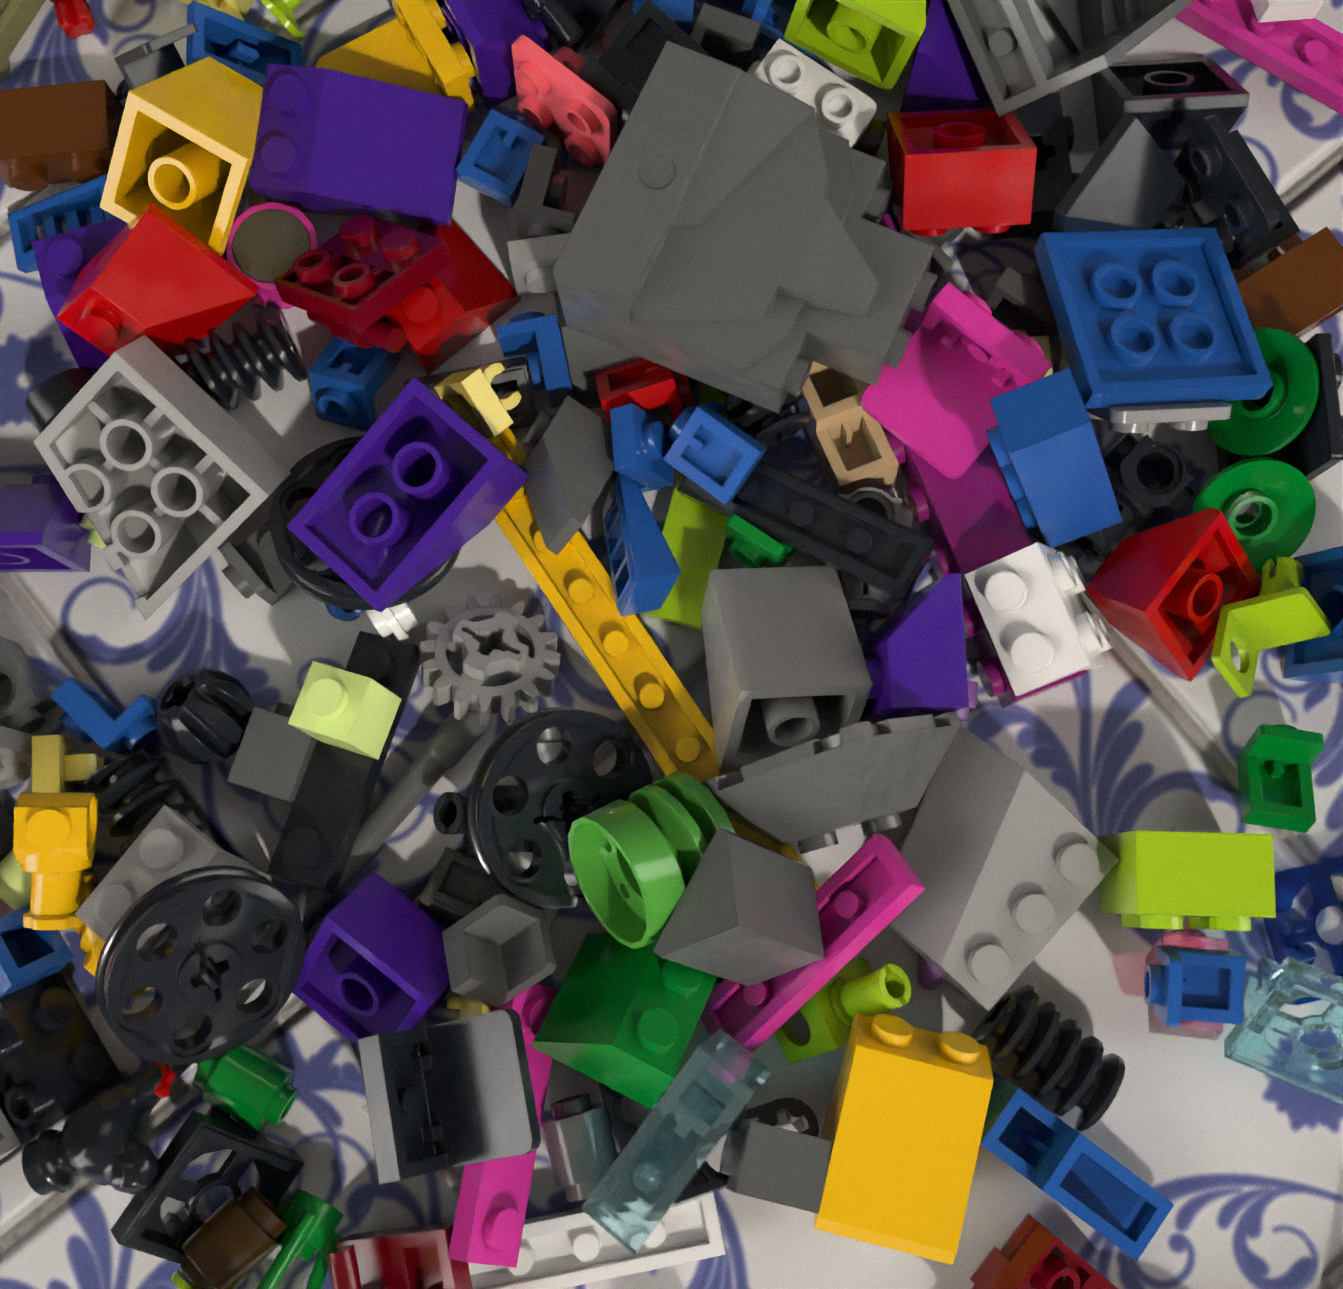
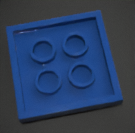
M1216 227L1052 232L1041 234L1033 251L1071 373L1086 409L1261 399L1273 386Z

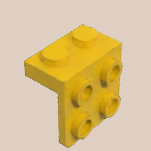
M391 0L396 14L395 19L323 55L316 63V68H327L462 100L469 105L468 113L476 110L468 79L476 76L474 67L462 44L457 41L450 45L441 29L447 27V24L436 0Z

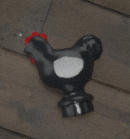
M144 1061L135 1072L126 1075L121 1082L92 1091L81 1099L72 1110L62 1131L46 1130L40 1134L38 1139L25 1145L22 1152V1169L30 1187L36 1193L44 1196L55 1191L64 1193L74 1187L79 1180V1175L98 1185H111L115 1190L132 1195L144 1191L159 1173V1159L155 1152L147 1145L149 1115L159 1100L169 1095L170 1085L175 1078V1072L169 1069L168 1064Z

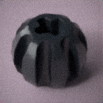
M201 668L189 670L169 684L157 702L153 717L159 740L170 753L191 764L207 765L209 763H220L239 749L254 707L248 691L238 679L218 669Z

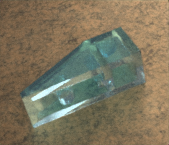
M721 1028L698 1046L581 1209L635 1255L721 1144L728 1131L734 1127L774 1071Z

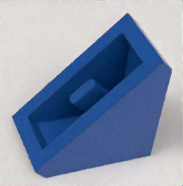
M192 1L187 5V24L194 22L198 29V32L187 36V66L210 56L263 88L265 87L268 64L301 66V44L196 1Z

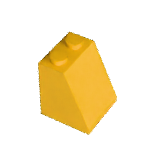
M208 56L130 90L100 208L129 224L152 202L214 252L223 257L254 156L264 88Z
M859 1012L855 1013L819 1137L833 1141L819 1213H814V1229L953 1265L994 1081L987 1045L979 1044L974 1038L957 1031H945L940 1034L913 1027L906 1020L891 1014L870 1016Z

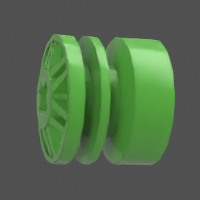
M675 771L653 782L651 785H646L630 793L628 801L618 799L572 822L568 834L569 857L577 883L588 906L602 926L619 943L632 949L644 947L660 938L718 827L735 833L725 810L710 790L692 775Z

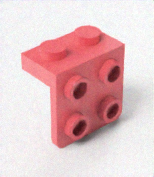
M520 35L511 45L519 112L523 117L537 125L542 132L548 130L563 141L569 154L579 164L586 168H592L597 165L603 169L618 139V112L615 106L577 76L586 61L570 48L563 45L551 56L531 39Z

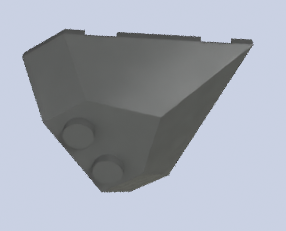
M957 711L947 712L935 717L929 714L886 719L877 722L876 725H871L870 721L857 722L839 729L838 734L822 740L815 739L740 767L741 771L714 777L701 783L710 790L728 817L779 846L797 842L800 854L839 844L835 831L860 824L863 835L868 836L902 826L899 813L917 807L961 724Z

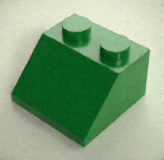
M587 933L531 1047L652 1109L675 1078L718 976L661 958L653 952L658 939L644 947L632 949L619 943L611 934Z

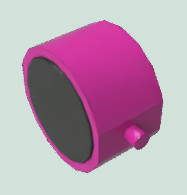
M267 202L250 207L236 218L232 224L225 253L227 261L259 286L257 294L252 298L254 300L253 305L260 309L270 306L281 310L295 306L282 302L273 280L291 268L294 260L299 255L309 250L317 249L323 243L313 224L302 212L301 207L295 204L287 206L277 202Z

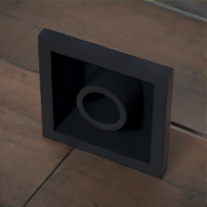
M1125 112L1055 208L1052 232L1180 229L1186 216V210L1180 207L1186 181L1140 121Z

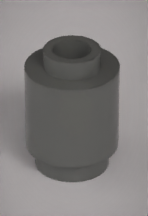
M589 1093L571 1096L551 1103L552 1116L543 1119L541 1127L556 1186L564 1187L567 1201L573 1202L589 1199L617 1188L619 1183L616 1171L621 1168L605 1104L603 1102L591 1104Z

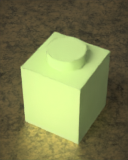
M312 661L288 724L323 743L379 760L402 699L369 677Z

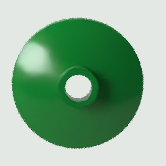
M1253 329L1273 382V393L1269 402L1265 404V395L1261 399L1224 401L1232 405L1230 419L1208 420V427L1205 430L1211 439L1221 448L1234 454L1261 456L1283 448L1304 429L1315 409L1320 383L1316 360L1308 346L1301 339L1280 329Z
M1258 457L1232 464L1211 478L1197 495L1190 515L1210 507L1222 511L1255 572L1259 574L1262 573L1263 564L1267 560L1272 559L1275 563L1274 567H1276L1277 557H1290L1300 548L1307 538L1315 519L1316 499L1310 482L1296 467L1280 459ZM1251 503L1249 509L1245 513L1237 515V513L1242 507Z

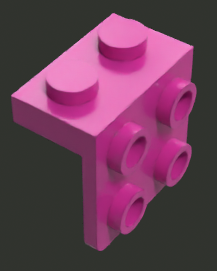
M948 282L932 300L921 326L911 336L899 367L894 369L886 365L877 387L870 384L863 392L860 404L868 415L945 477L958 479L989 445L990 441L986 430L998 425L989 399L1044 378L1053 364L1043 357L1044 353L1041 347L1031 337L1019 331L1011 332L992 317L991 309L979 296L970 291L961 292Z

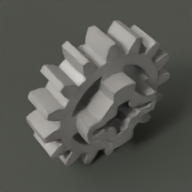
M493 595L489 606L480 607L478 601L473 596L467 597L466 611L461 613L449 605L444 607L443 624L429 621L427 624V640L420 641L421 682L423 687H433L434 704L440 706L452 700L454 702V718L460 720L469 710L478 712V720L482 726H487L491 713H500L505 722L510 724L514 723L515 708L519 706L529 713L536 712L538 710L539 695L551 697L553 694L554 679L559 675L561 656L560 653L556 652L557 633L544 632L545 616L540 613L526 618L524 616L525 602L520 600L510 609L502 608L500 595Z

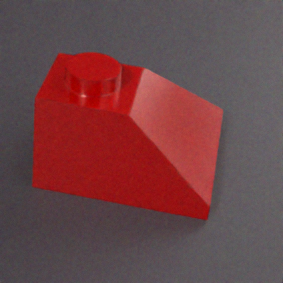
M151 202L82 268L56 319L110 357L115 351L143 335L147 336L161 351L168 350L172 355H185V342L192 340L195 345L208 336L209 332L215 330L257 294L259 286Z
M451 219V226L423 224L416 230L445 240L453 262L381 317L382 322L401 328L405 332V350L427 375L433 373L521 301V296L517 295L512 285L453 219Z
M1210 507L1122 539L1107 560L1099 566L1094 577L1085 587V590L1111 626L1177 676L1191 682L1212 654L1221 606L1254 598L1261 588V581L1222 511Z

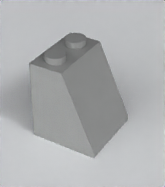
M795 566L710 570L701 610V620L719 773L741 771L740 767L815 739L822 740L838 734L839 729L859 722L873 684L836 569L830 566Z

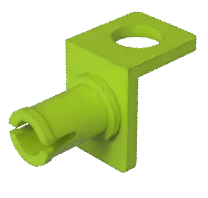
M1277 557L1275 576L1273 575L1275 566L1273 560L1269 559L1263 564L1259 597L1221 606L1211 660L1239 698L1249 697L1252 694L1259 651L1327 636L1331 632V622L1308 590L1301 587L1305 576V569L1299 561L1293 558ZM1231 640L1234 642L1239 653L1240 670H1237L1231 657Z
M864 957L848 962L798 1010L809 1024L811 1035L809 1042H803L794 1036L787 1021L774 1032L785 1058L789 1063L793 1064L839 1049L847 1044L856 1012L870 1016L891 1014V1008L897 1009L909 1002L911 997L909 978L898 965L887 964L872 972Z

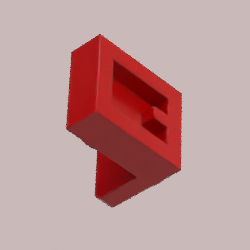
M644 358L594 373L607 423L611 422L610 409L630 403L635 404L648 413L652 412L656 407L668 404L674 422L684 411L683 409L695 405L686 375L678 372L672 373L671 369Z

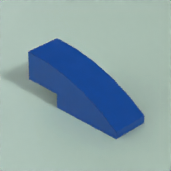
M993 1072L994 1081L980 1144L1138 1261L1174 1204L1019 1087Z

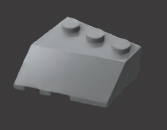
M145 335L115 351L34 440L35 446L76 511L86 513L106 546L101 551L113 570L121 569L138 596L134 603L145 621L291 474Z
M960 725L921 798L923 800L907 837H902L897 848L926 889L888 926L914 951L930 963L963 997L989 1011L1118 863L1119 859L1026 769Z

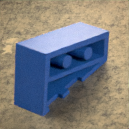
M1070 368L989 399L998 425L987 429L986 432L1027 531L1039 527L1046 545L1054 548L1123 522L1091 420Z

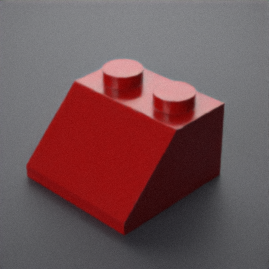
M995 108L887 113L886 129L889 167L893 185L892 204L902 231H910L912 234L923 237H934L943 235L950 228L972 227L974 230L982 233H1002L1009 230L1010 225L1030 224L1037 147L1013 111L998 117Z

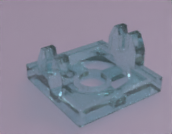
M1262 955L1258 960L1257 977L1248 974L1245 978L1242 1025L1236 1024L1225 1038L1224 1057L1343 1105V1060L1336 1061L1340 1058L1343 1059V978L1289 956L1280 965L1278 961ZM1302 997H1317L1331 1003L1322 1015H1309L1303 1018L1279 1010L1283 1004ZM1265 1028L1291 1038L1293 1051L1290 1055L1273 1046L1266 1036ZM1323 1029L1336 1034L1339 1037V1041L1331 1047L1317 1049L1302 1043L1300 1037L1307 1031Z

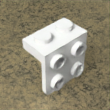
M780 38L762 62L756 60L747 71L750 75L814 107L818 128L848 139L850 148L854 147L875 117L877 106L871 97Z
M1037 542L965 574V578L1015 696L1023 695L1079 671L1096 670L1108 665L1104 651L1113 648L1112 642L1099 614L1090 615L1085 609L1079 593L1085 591L1087 585L1081 569L1072 555L1065 557L1062 551Z

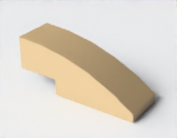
M813 361L803 387L805 395L796 405L799 412L811 411L814 415V419L805 428L832 493L849 495L859 488L874 487L885 489L895 485L899 463L880 423L868 415L860 404L863 392L869 386L868 383Z

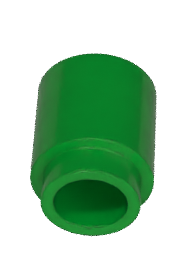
M246 1043L234 1050L227 1051L226 1054L201 1062L192 1082L193 1087L204 1092L203 1101L258 1132L268 1122L278 1126L288 1114L299 1093V1089L291 1085L295 1075L294 1070Z

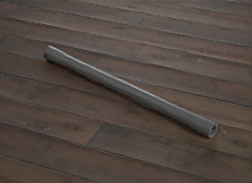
M453 710L426 741L421 753L365 815L335 895L303 886L290 901L300 916L305 933L446 771L456 766L492 725L490 722H488L487 726L480 725L478 712L469 710L462 719L458 720L454 718ZM279 918L274 919L253 945L265 943L276 934L280 925ZM255 979L241 988L237 995L236 1004H244L265 979ZM204 1014L190 1015L175 1032L173 1038L183 1039L196 1033L204 1021ZM168 1064L169 1069L175 1072V1078L170 1088L191 1064Z

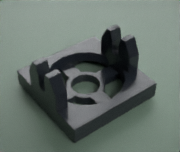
M212 1105L205 1115L192 1110L159 1158V1173L144 1191L134 1195L110 1231L120 1245L182 1264L188 1258L182 1249V1244L212 1215H199L196 1213V1205L206 1191L220 1185L228 1186L231 1188L230 1196L236 1194L240 1197L242 1191L238 1182L253 1161L257 1169L255 1188L276 1207L305 1162L296 1151L269 1141L261 1131L254 1130ZM223 1149L232 1150L218 1172L207 1174L199 1180L182 1175L189 1163L203 1154ZM166 1197L185 1203L184 1209L188 1217L184 1222L171 1212H167L165 1217L161 1218V1204Z

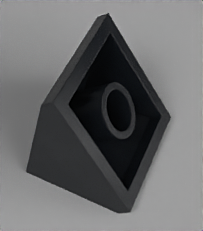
M1211 57L1117 62L1091 75L1099 148L1126 112L1140 121L1161 150L1183 149L1200 121L1211 115H1217L1227 130L1230 131L1248 107L1250 93Z

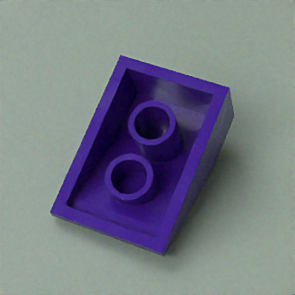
M268 64L249 187L270 202H277L290 206V204L298 205L302 208V212L350 217L365 214L381 220L451 226L458 180L456 168L461 161L469 105L462 100L327 68Z
M413 377L288 524L287 528L375 610L382 612L486 528L530 476L439 396Z

